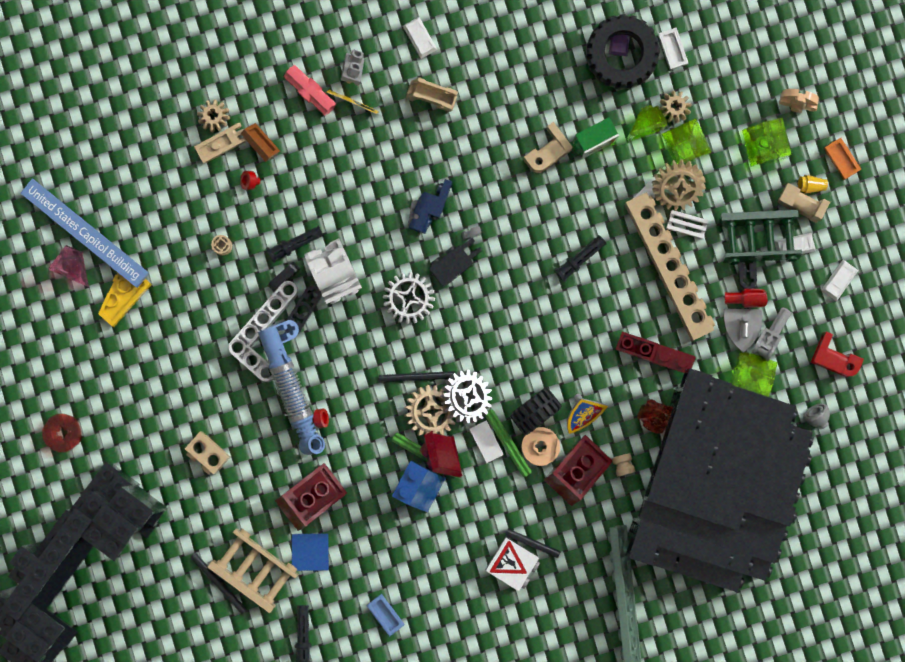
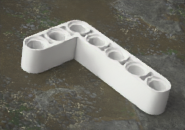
M291 281L282 283L229 343L230 353L259 379L265 382H270L274 378L272 375L267 379L262 376L263 369L269 368V363L251 347L260 338L258 331L271 326L298 295V287ZM288 285L294 287V292L291 295L284 293V289ZM274 300L281 301V307L277 310H274L271 306ZM260 315H268L269 320L266 324H260ZM254 328L256 331L255 337L247 338V330ZM238 342L242 343L243 350L240 353H235L234 345ZM251 355L257 357V363L253 366L248 364V358Z

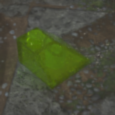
M648 105L641 108L642 111L639 112L630 130L627 142L665 129L667 121L658 106Z
M696 118L661 134L676 164H679L680 160L683 159L684 165H686L688 161L693 162L712 153Z

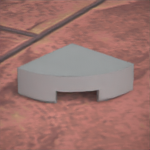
M480 226L471 228V230L462 232L461 235L463 240L481 235L482 232Z

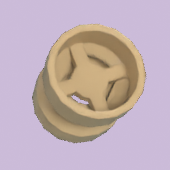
M224 235L214 237L211 243L214 252L222 256L228 255L233 246L230 239Z
M631 453L612 458L613 464L617 465V477L636 472L634 466L629 462L632 459Z

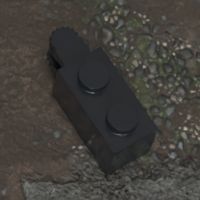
M473 238L462 246L455 247L453 245L445 252L447 254L442 259L438 257L430 263L431 267L429 270L443 288L473 266L472 259L482 252V249L479 247L470 255L465 253L464 250L474 244L475 240Z

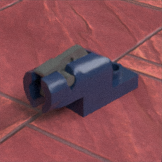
M445 179L444 183L439 184L436 192L439 194V197L424 192L418 200L412 201L408 220L409 229L426 234L428 227L433 221L431 218L434 217L440 220L452 181Z

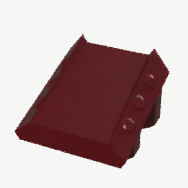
M433 431L425 434L424 444L420 448V452L424 457L428 458L427 465L432 472L462 477L463 474L454 435L449 437L435 434Z

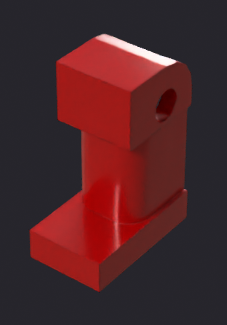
M827 331L823 332L811 363L844 377L856 375L864 359L851 353L844 355L828 348L833 334Z

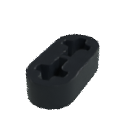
M295 261L292 262L271 280L267 286L275 292L282 283L289 281L301 268Z
M756 261L748 265V270H746V265L742 264V262L738 264V281L741 288L752 289L757 284ZM746 273H749V279L753 280L749 286L743 283V280L746 279Z

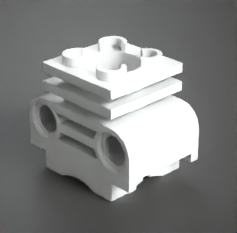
M339 238L324 247L326 251L323 253L320 249L304 254L326 304H334L340 301L341 297L347 294L349 296L354 295L359 291L358 289L362 288Z

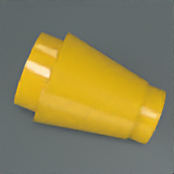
M804 175L798 179V188L804 194L826 191L828 181L827 179Z

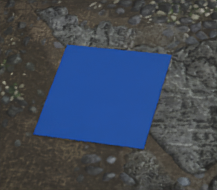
M292 534V565L297 568V571L329 570L328 534Z

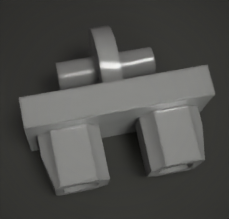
M354 49L351 54L346 53L341 75L342 81H346L349 84L353 82L359 86L364 64L363 52Z

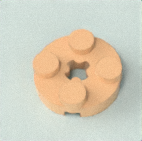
M785 89L781 93L779 104L789 106L791 111L801 113L802 110L817 111L819 97L808 91L802 94L799 93V89Z
M538 427L530 434L524 436L521 448L524 457L530 463L544 466L557 458L560 452V442L556 434L550 429ZM540 441H543V445H546V449H543L542 452H538V448H535V445L539 444Z

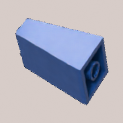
M411 460L392 497L409 506L428 512L446 478Z

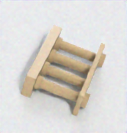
M242 528L241 530L235 529L233 533L238 536L222 559L218 561L213 560L208 568L264 610L271 613L276 606L273 604L274 597L290 576L297 578L299 575L296 572L297 568L290 563L284 564L249 538L251 534ZM245 541L253 549L238 570L232 573L226 569L228 567L227 564ZM261 553L269 560L253 582L246 584L242 581V576L257 555ZM276 564L284 572L269 593L263 596L257 592L259 590L258 587Z

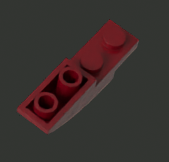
M625 332L621 333L616 350L681 373H684L685 369H692L696 356Z

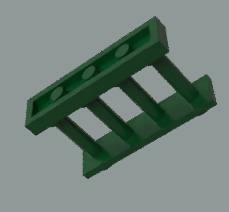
M798 210L721 213L719 225L727 229L729 253H725L723 263L737 265L740 262L775 260L795 262L797 259H800L802 250H794L792 225L796 223L799 217ZM775 224H782L785 228L787 250L775 251L773 232ZM756 225H763L765 227L767 251L756 252L754 227ZM736 226H744L746 228L748 252L737 253Z

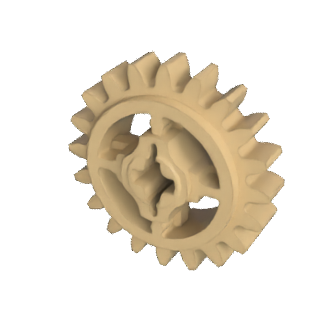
M681 159L679 164H676L675 160H673L672 166L665 163V170L659 168L660 175H654L655 181H652L654 187L652 190L656 200L660 201L661 206L666 204L667 209H670L673 205L675 211H677L678 206L685 210L686 204L692 207L691 201L699 202L697 196H703L702 190L706 189L704 184L706 181L702 170H698L696 164L692 166L691 161H688L684 165L683 159ZM684 175L691 177L693 181H689ZM664 189H668L673 195L668 194Z
M429 385L425 386V391L421 387L418 388L419 394L412 392L411 394L414 399H407L411 405L404 407L410 411L404 415L411 418L407 424H414L411 429L412 431L419 429L418 436L422 435L423 432L427 434L431 431L435 434L438 432L440 435H444L443 429L446 431L451 430L448 424L455 425V422L450 418L451 411L445 412L448 406H439L433 400V397H436L441 402L446 401L445 398L440 397L444 391L442 389L437 391V385H434L432 390ZM425 397V405L422 409L417 410L419 402ZM430 408L431 410H438V412H435L432 415L428 413H423L429 410ZM445 413L443 421L437 426L438 417ZM418 417L425 418L429 423V427L422 424Z

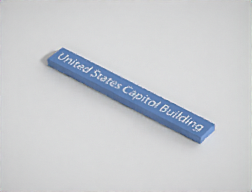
M33 178L22 190L21 194L135 287L138 288L149 275L148 271Z

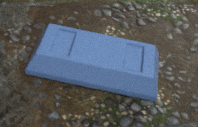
M382 594L366 605L389 637L405 625Z

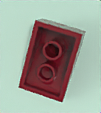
M584 435L551 470L544 481L568 504L573 506L585 496L613 460L589 437Z
M323 463L277 498L275 502L297 531H299L345 496L347 492L326 464Z

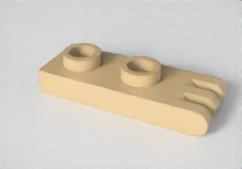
M240 123L194 146L203 164L247 142L244 137L239 138L242 136L241 132L244 129L236 132L237 129L242 127Z

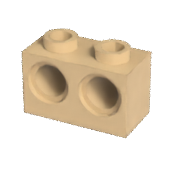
M200 431L185 448L188 451L186 455L194 462L198 460L202 464L201 468L207 474H216L231 458L203 431ZM199 442L204 445V451L200 454L195 451V445ZM212 455H216L219 459L216 466H212L209 463Z

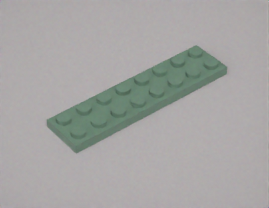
M618 525L609 528L608 541L612 547L610 561L614 565L612 580L616 584L614 599L618 602L616 618L617 621H620V629L618 630L619 640L622 641L620 655L624 662H642L631 559L625 556L629 545L627 525Z

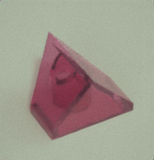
M66 245L51 264L49 270L89 287L83 252Z

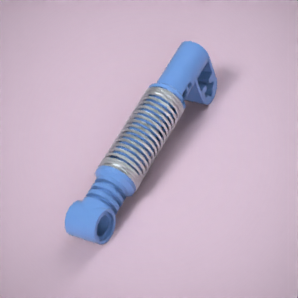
M287 320L258 331V335L269 360V370L273 374L272 377H274V383L277 390H279L278 393H280L279 396H281L282 403H284V409H287L288 419L291 425L297 429L296 432L300 433L298 434L300 438V451L304 455L319 454L324 450L325 442L317 432L315 433L316 428H313L315 425L311 424L313 422L311 407H307L309 404H306L308 402L307 398L304 397L306 394H303L304 391H301L303 388H300L302 385L298 381L299 378H296L298 377V375H295L297 372H294L295 368L292 369L294 364L292 359L287 356L283 343L297 337L299 328L294 321ZM286 330L284 334L279 335L278 331Z

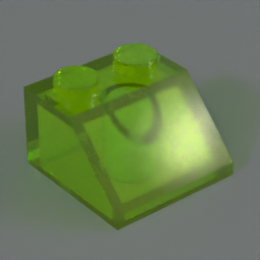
M783 118L766 121L742 129L751 167L786 159L792 155Z
M740 350L730 383L769 397L775 380L777 362L772 360L767 362L766 358L746 351L743 353Z

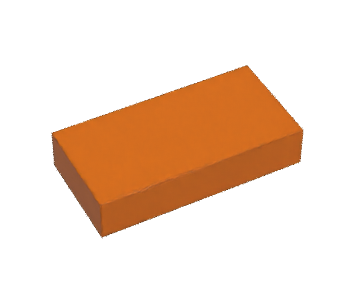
M842 138L837 139L824 148L843 180L861 170Z

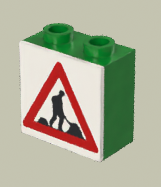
M610 117L575 134L572 147L575 153H580L582 159L616 142L619 134Z

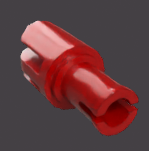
M744 289L742 292H725V304H742L744 308L765 307L768 302L767 292L764 289Z

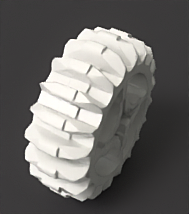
M412 272L408 273L409 278H405V274L401 273V280L395 276V284L392 281L388 282L392 288H385L389 295H383V298L389 299V301L385 302L384 306H391L387 312H395L392 315L393 319L399 315L400 323L403 321V318H406V324L410 323V318H413V322L417 323V316L424 320L422 313L424 312L426 315H429L430 312L426 308L433 309L434 307L432 304H429V301H435L434 297H429V295L434 293V290H427L431 287V283L424 285L423 283L426 281V278L423 277L419 281V274H416L414 279L412 278ZM404 283H412L405 292L396 290ZM417 285L424 291L425 301L416 297ZM413 289L412 297H415L414 299L416 301L410 300L406 306V299H404L403 296H408L409 293H411V290ZM393 295L402 299L403 306L401 311L395 307ZM411 305L422 306L419 311L406 314Z

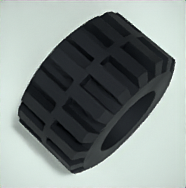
M547 387L513 411L510 418L523 435H528L556 414L562 405Z

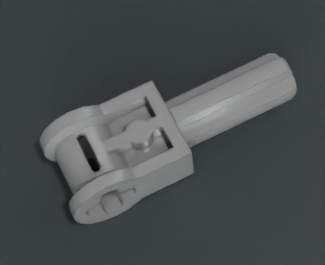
M780 309L771 327L764 329L751 353L759 354L766 358L767 362L770 360L782 339L779 334L791 315L788 309Z

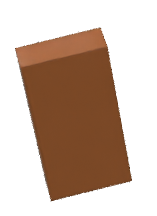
M256 123L241 132V135L265 162L277 156L280 152Z

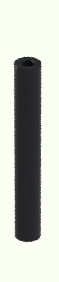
M509 528L506 531V536L559 558L561 551Z

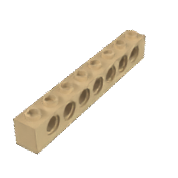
M646 192L627 201L624 205L690 340L693 341L714 331L713 326H715V323L711 316H707L704 310L706 305L703 299H699L696 294L698 292L697 286L694 281H690L688 277L690 274L685 264L682 265L679 259L681 254L678 248L673 247L671 240H673L669 230L665 231L664 219L660 212H656L654 208L656 203L651 195L648 196ZM641 211H649L650 219H643ZM651 227L657 228L659 235L656 237L651 236L649 229ZM659 244H664L667 247L666 254L658 252ZM668 261L675 263L676 268L674 271H669L666 268ZM680 278L683 280V288L675 286V279ZM686 295L692 298L690 306L683 303V297ZM693 313H698L701 316L699 323L692 321L691 316Z

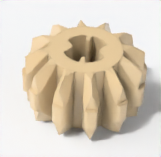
M675 91L671 92V96L666 93L664 95L666 100H660V104L663 106L659 107V111H665L662 118L668 115L669 123L673 118L676 124L679 123V118L684 121L686 120L685 114L689 115L691 113L687 108L691 107L692 104L685 103L689 97L681 98L683 95L681 91L678 96H676ZM673 103H675L676 106H679L677 111H675L674 108H671Z
M214 99L213 105H211L209 100H207V107L200 106L203 112H198L197 115L202 117L198 122L200 124L204 123L203 129L206 130L210 127V132H214L215 127L218 131L222 130L221 124L227 127L228 124L224 120H230V116L225 115L229 112V109L224 108L225 104L223 102L218 105V101ZM213 112L218 115L217 118L214 117L215 120H212L210 114L213 115Z

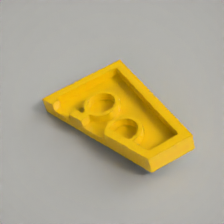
M117 273L98 314L112 327H115L152 285L146 278L137 288Z

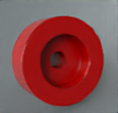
M244 171L240 179L242 189L253 190L256 185L260 184V178L256 177L254 171Z
M324 408L314 411L312 423H315L317 428H325L329 424V416Z

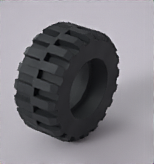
M620 14L616 17L611 16L605 21L603 20L592 31L586 47V61L590 72L594 74L598 81L604 83L605 86H610L617 90L631 89L641 85L655 70L660 54L659 40L655 36L653 28L649 27L646 21L637 19V16ZM616 35H629L640 46V59L630 69H615L605 58V46Z

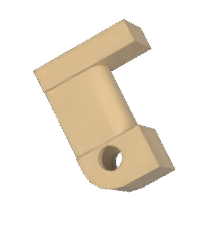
M418 77L411 80L405 99L410 101L420 99L437 105L436 108L451 112L453 111L458 92Z
M554 122L548 125L546 129L553 137V140L538 151L536 149L532 150L523 158L528 167L535 173L544 172L572 151V145ZM540 160L542 164L538 165L535 161Z
M787 183L777 202L787 209L798 210L799 214L815 223L820 221L830 202L825 199L817 201L801 193V189Z

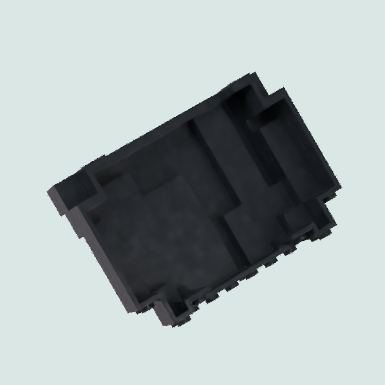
M688 368L684 371L680 387L674 390L669 408H672V412L638 517H633L628 536L631 539L625 556L737 592L743 586V574L766 581V578H770L773 567H771V563L775 564V561L780 559L782 549H780L781 542L786 540L788 534L786 527H790L791 523L794 524L797 518L796 507H793V505L797 504L800 493H798L800 485H803L806 474L803 473L805 467H808L811 462L812 456L809 455L810 450L807 449L811 448L813 444V432L791 424V422H795L798 411H795V405L734 386L732 383L712 377L713 375Z
M110 461L104 463L72 508L65 510L44 540L21 546L9 562L14 566V569L8 577L19 585L0 591V634L7 639L0 649V654L10 662H54L60 652L68 647L79 632L48 609L93 547L115 561L136 531L149 538L160 523L158 520L167 510L165 505L139 487L140 484Z

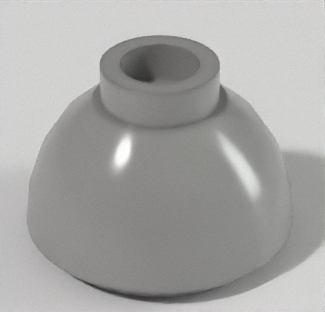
M816 404L810 407L804 414V420L813 427L824 429L829 425L830 411L826 404Z

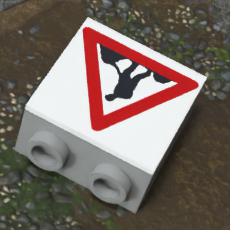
M505 537L485 570L519 591L521 588L525 589L530 580L527 577L531 571H536L540 562H538V556Z

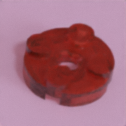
M649 399L645 404L641 405L637 418L638 420L641 419L643 422L642 426L654 433H663L666 430L673 407Z
M56 414L50 417L43 427V440L54 451H71L81 442V425L74 416ZM61 427L67 430V434L63 439L62 436L57 434V432H60Z

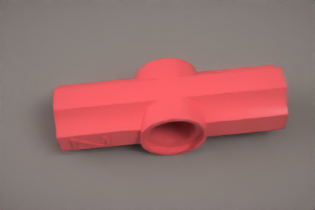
M296 65L290 67L283 76L308 103L311 102L324 116L329 114L336 106V103L322 91V88L312 78L309 79Z

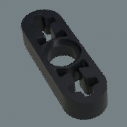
M309 286L305 289L287 319L295 322L296 319L292 317L296 315L299 319L304 320L302 324L299 321L297 323L299 328L298 334L302 331L322 298V293L317 286ZM315 289L317 290L316 294L318 297L312 298L310 303H313V306L311 307L308 303L302 301L304 298L308 301L310 298L308 292H313ZM302 305L308 307L309 311L306 316L298 314V308Z

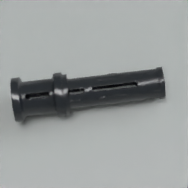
M318 225L288 241L282 240L280 244L272 248L267 247L266 250L274 264L276 260L286 255L290 256L292 251L324 237ZM312 235L311 237H309V238H307V239H305V240H303V241L297 243L298 241H300V240H302V239H304V238H306V237Z
M598 235L573 258L568 257L562 266L554 269V272L565 283L570 275L578 272L584 262L607 244L606 241Z
M297 605V642L294 645V648H296L295 662H312L310 660L312 644L309 642V605Z

